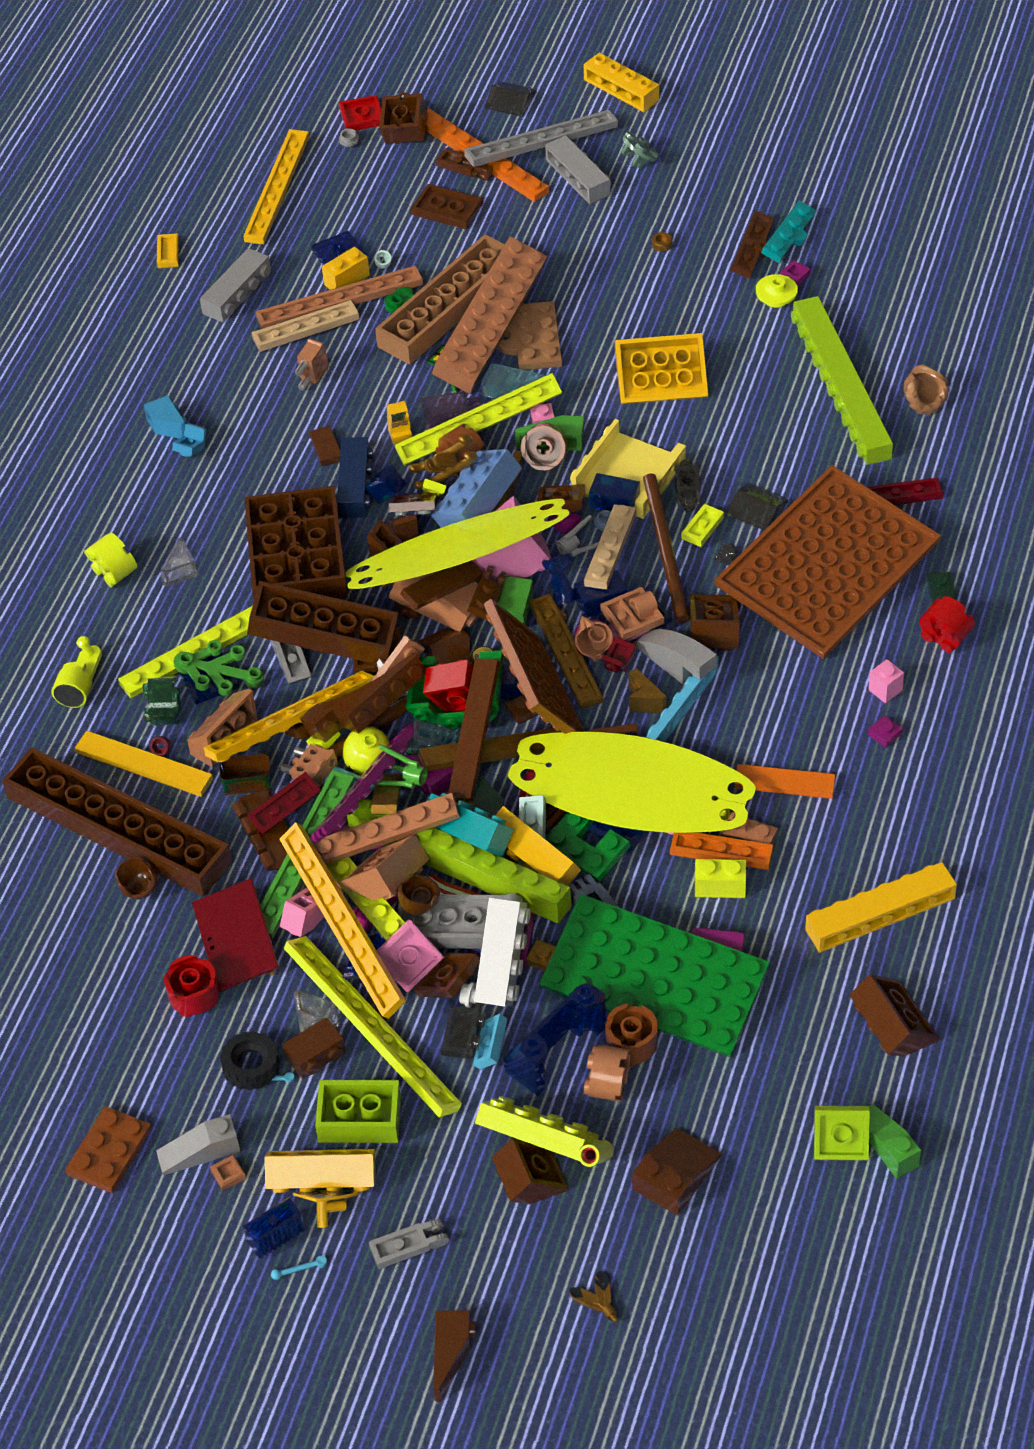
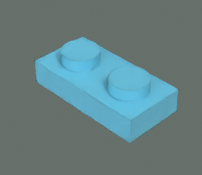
M498 1014L482 1022L473 1066L480 1070L498 1063L501 1055L502 1041L506 1033L507 1018L503 1015Z

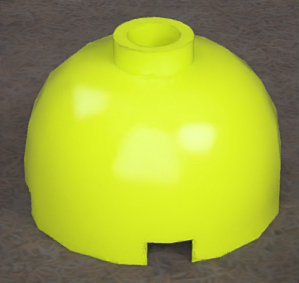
M370 726L364 728L359 734L352 731L343 745L342 756L345 764L355 770V773L363 775L383 751L379 746L384 745L387 747L390 743L388 737L383 731Z

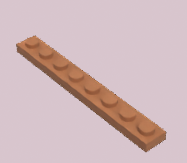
M412 266L255 311L256 318L261 329L349 300L355 305L393 294L396 289L401 287H418L423 285V280L416 266Z

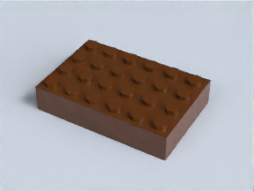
M334 486L244 497L254 599L259 581L337 599L348 598Z

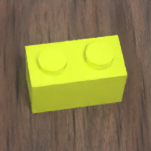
M695 859V897L745 898L746 860Z

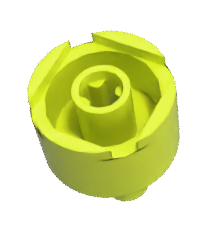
M110 532L84 550V553L93 562L90 565L93 571L98 576L103 574L105 582L112 588L137 569V563L130 552L127 554L123 548L125 547L123 542Z

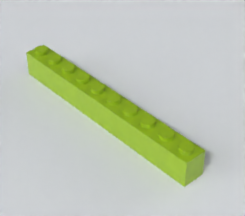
M819 297L794 301L791 320L793 324L797 325L800 338L804 339L807 352H810L812 355L813 365L819 369L821 381H825L827 385L828 395L834 399L836 411L841 413L844 427L847 426L849 429V436L851 441L856 444L858 456L863 458L866 465L892 459L893 443Z
M368 798L359 799L357 802L359 807L351 815L347 814L348 826L351 828L389 814L371 813L372 800ZM434 827L415 834L430 859L425 865L492 895L517 894L523 898V902L528 903L527 908L532 913L557 924L572 907L569 886L485 851Z

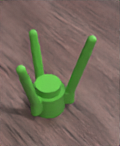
M384 745L379 746L381 750L408 765L402 767L394 764L391 769L403 772L402 776L403 779H406L405 781L386 780L379 781L377 785L413 788L414 785L423 786L428 776V769L426 767L419 766V762L411 760Z

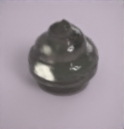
M733 543L722 544L714 560L729 566L739 556Z

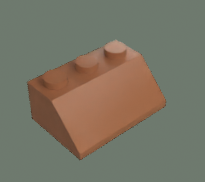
M251 689L233 693L227 700L221 703L220 707L212 715L206 718L197 731L192 732L187 740L190 755L214 767L217 762L205 756L203 747L258 721L253 691Z
M413 834L379 848L344 878L341 883L344 887L373 901L382 897L387 900L398 893L397 888H399L401 882L407 880L411 875H417L423 871L422 866L430 859L416 835Z

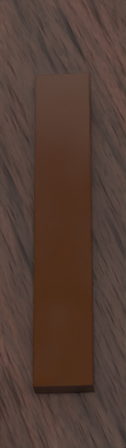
M475 658L448 794L452 793L456 800H474L500 668V662L495 659Z

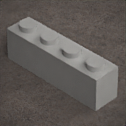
M565 135L545 144L547 162L589 204L610 196L611 180L609 176L604 174L598 165L593 163L587 154L577 147L574 141H571Z
M248 248L200 298L202 314L224 322L231 316L234 310L246 300L251 292L256 290L258 285L269 276L271 272L269 256Z

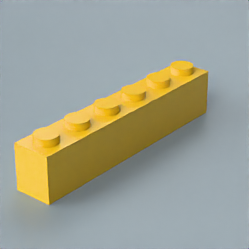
M942 862L928 865L913 874H905L900 879L890 883H883L875 889L860 892L847 900H840L824 909L812 911L809 915H806L805 930L820 953L954 900L957 884Z

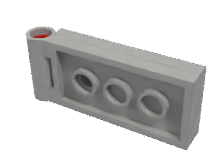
M440 894V899L436 906L425 914L418 916L408 914L401 908L400 903L397 914L404 922L411 920L436 948L482 949L489 898L523 902V898L517 894Z

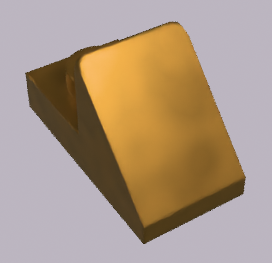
M637 668L629 672L628 687L632 693L629 696V710L632 712L661 714L667 708L666 695Z

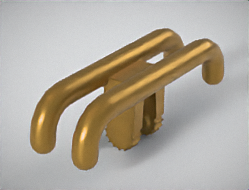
M460 435L459 442L424 462L411 464L409 471L411 473L425 470L430 473L440 472L428 478V480L437 483L446 480L477 461L478 455L475 452H466L464 459L457 462L455 456L456 453L470 446L473 438L470 435ZM424 480L416 481L414 488L417 490L422 489Z

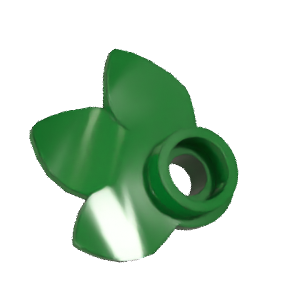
M401 287L396 289L394 294L386 296L384 301L386 310L393 314L415 295L413 294V289Z

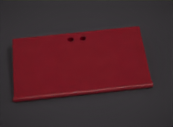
M252 878L192 902L207 958L215 969L219 992L279 968Z

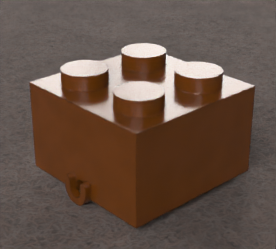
M400 92L399 95L383 96L379 130L385 144L424 141L428 108L422 93L406 94L405 92Z

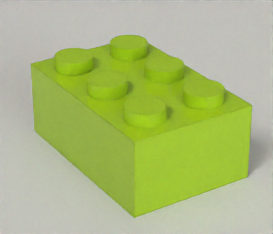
M319 1080L315 1123L318 1143H398L401 1107L399 1080Z

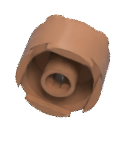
M600 1044L593 1046L592 1053H589L587 1069H591L589 1078H586L584 1094L593 1098L622 1102L625 1091H621L622 1086L627 1084L630 1049Z

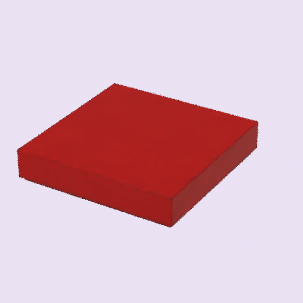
M377 95L338 102L346 129L357 131L380 125L381 105Z

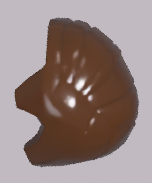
M137 856L128 858L116 869L117 884L125 896L139 900L148 897L155 891L158 883L157 873L143 858Z
M413 874L407 880L400 883L397 897L404 911L418 916L429 912L436 906L440 899V890L437 883L431 878Z

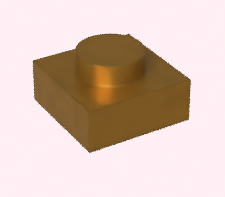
M536 940L527 957V965L546 971L556 946Z

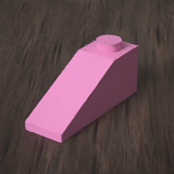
M308 888L285 901L280 927L299 937L313 930L324 917Z

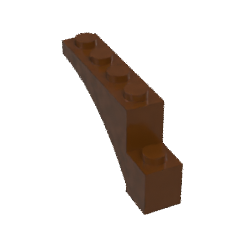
M411 653L385 674L359 689L322 704L317 703L300 720L311 737L325 743L342 728L359 734L421 680L426 674V669L418 655Z

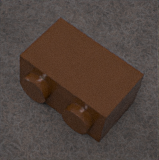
M327 1017L283 1043L285 1058L302 1079L317 1073L321 1067L331 1061L338 1060L346 1052L344 1038Z

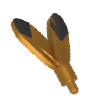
M599 1271L595 1276L596 1294L580 1287L569 1289V1294L574 1301L593 1310L603 1312L606 1318L614 1323L618 1322L617 1312L611 1306L609 1278L603 1271Z

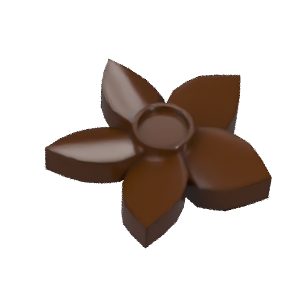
M395 604L394 608L400 610V615H405L404 619L409 620V617L418 618L420 613L412 610V608Z

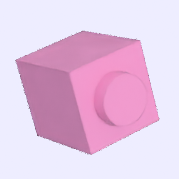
M886 659L870 671L869 691L884 703H887L903 691L904 672Z

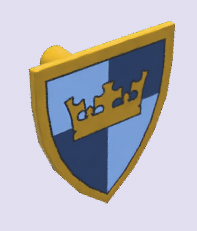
M316 1190L313 1192H295L293 1196L317 1202V1227L325 1228L328 1227L329 1212L345 1211L347 1207L345 1200H330L356 1196L361 1191L342 1190L330 1192L327 1190Z

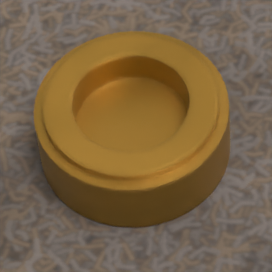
M659 232L653 235L652 248L654 250L665 252L672 248L673 239L670 234Z

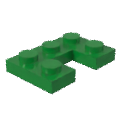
M568 812L545 840L573 861L582 872L590 874L593 879L600 883L631 847L630 842L610 829L594 848L580 839L594 821Z

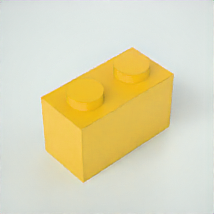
M353 247L322 266L324 285L332 290L364 280L370 276L368 257L356 247Z

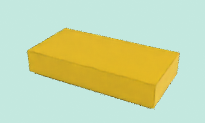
M177 233L157 235L158 268L179 267V236Z

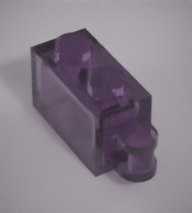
M464 391L421 398L425 428L429 430L481 406V399L479 397L466 398Z

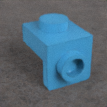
M187 423L184 436L173 442L172 450L179 452L185 457H192L205 448L206 428Z

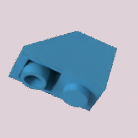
M168 395L144 404L146 419L155 434L174 438L184 436L185 425L188 422L185 416H180L177 403H172Z

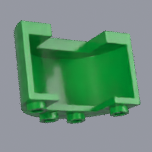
M501 650L479 652V659H495L500 662L489 722L499 712L505 656ZM435 656L419 657L425 669L440 664ZM425 676L408 690L406 709L414 715L416 720L445 726L449 730H457L459 727H462L464 712L445 713L423 693Z

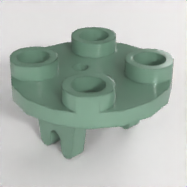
M629 131L623 136L622 139L625 142V146L621 153L624 156L627 154L629 158L635 153L636 156L632 162L634 167L637 166L641 169L648 161L655 162L660 156L655 149L649 147L650 143L645 138L640 136L637 139Z

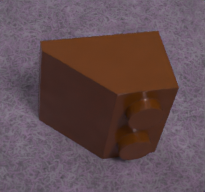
M511 1138L492 1156L496 1171L503 1182L506 1195L511 1202L532 1204L566 1192L569 1189L554 1154L550 1150L520 1139Z

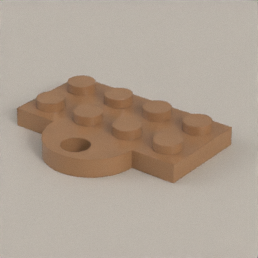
M554 301L522 304L503 336L509 339L501 340L497 349L506 355L517 356L519 371L562 367Z

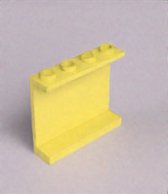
M615 419L610 426L605 428L603 436L595 441L590 453L583 457L580 466L573 470L570 481L572 485L585 484V497L613 507L614 504L636 507V517L644 519L650 511L643 477L650 473L655 474L660 494H662L686 462V445L677 443L671 452L619 433V420Z

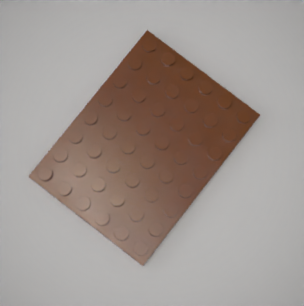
M831 465L714 579V585L810 651L825 659L941 541V535Z

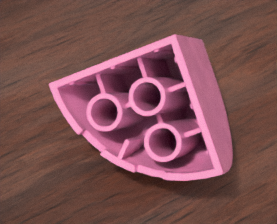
M513 496L496 511L521 504ZM538 532L517 543L471 561L483 572L482 577L488 565L492 566L493 572L488 579L496 583L501 571L505 572L507 577L526 579L535 572L544 570L549 565L551 557L542 534Z

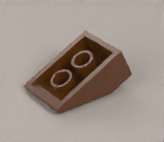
M689 594L690 638L706 646L708 649L719 648L720 650L728 651L732 650V648H738L740 622L737 600L730 595Z
M675 1128L644 1156L633 1171L632 1190L678 1216L718 1162L722 1153Z

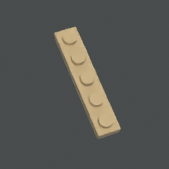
M349 300L252 332V337L259 351L262 352L359 320V313L352 301Z
M614 504L584 578L585 587L608 588L637 515L636 507Z

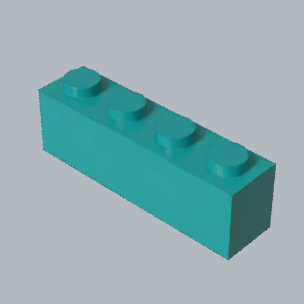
M431 793L428 801L440 796ZM461 800L456 803L460 818L435 827L501 857L514 830L505 825L506 820L492 815L490 819L488 818L489 812L477 807L472 811L473 805Z

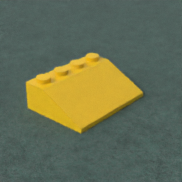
M702 333L615 340L616 368L621 404L708 397Z

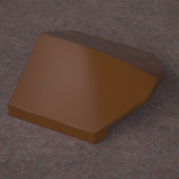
M444 628L418 641L425 648L424 652L426 655L435 656L440 664L454 663L465 655L470 656V637L464 630L456 631Z

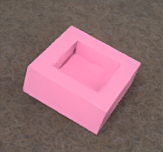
M551 403L540 404L530 409L532 424L554 418Z

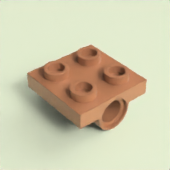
M642 587L600 604L602 613L624 641L664 624V617L658 610L655 596L651 591L645 592Z

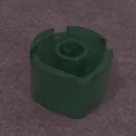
M178 677L148 678V683L143 684V697L148 698V707L144 708L145 722H150L151 726L181 724V719H176V715L181 713L180 688L174 686V682L178 681Z

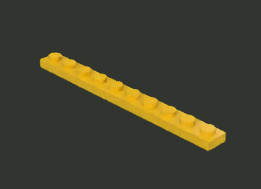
M295 822L279 840L381 1015L389 1019L406 1000L304 827Z

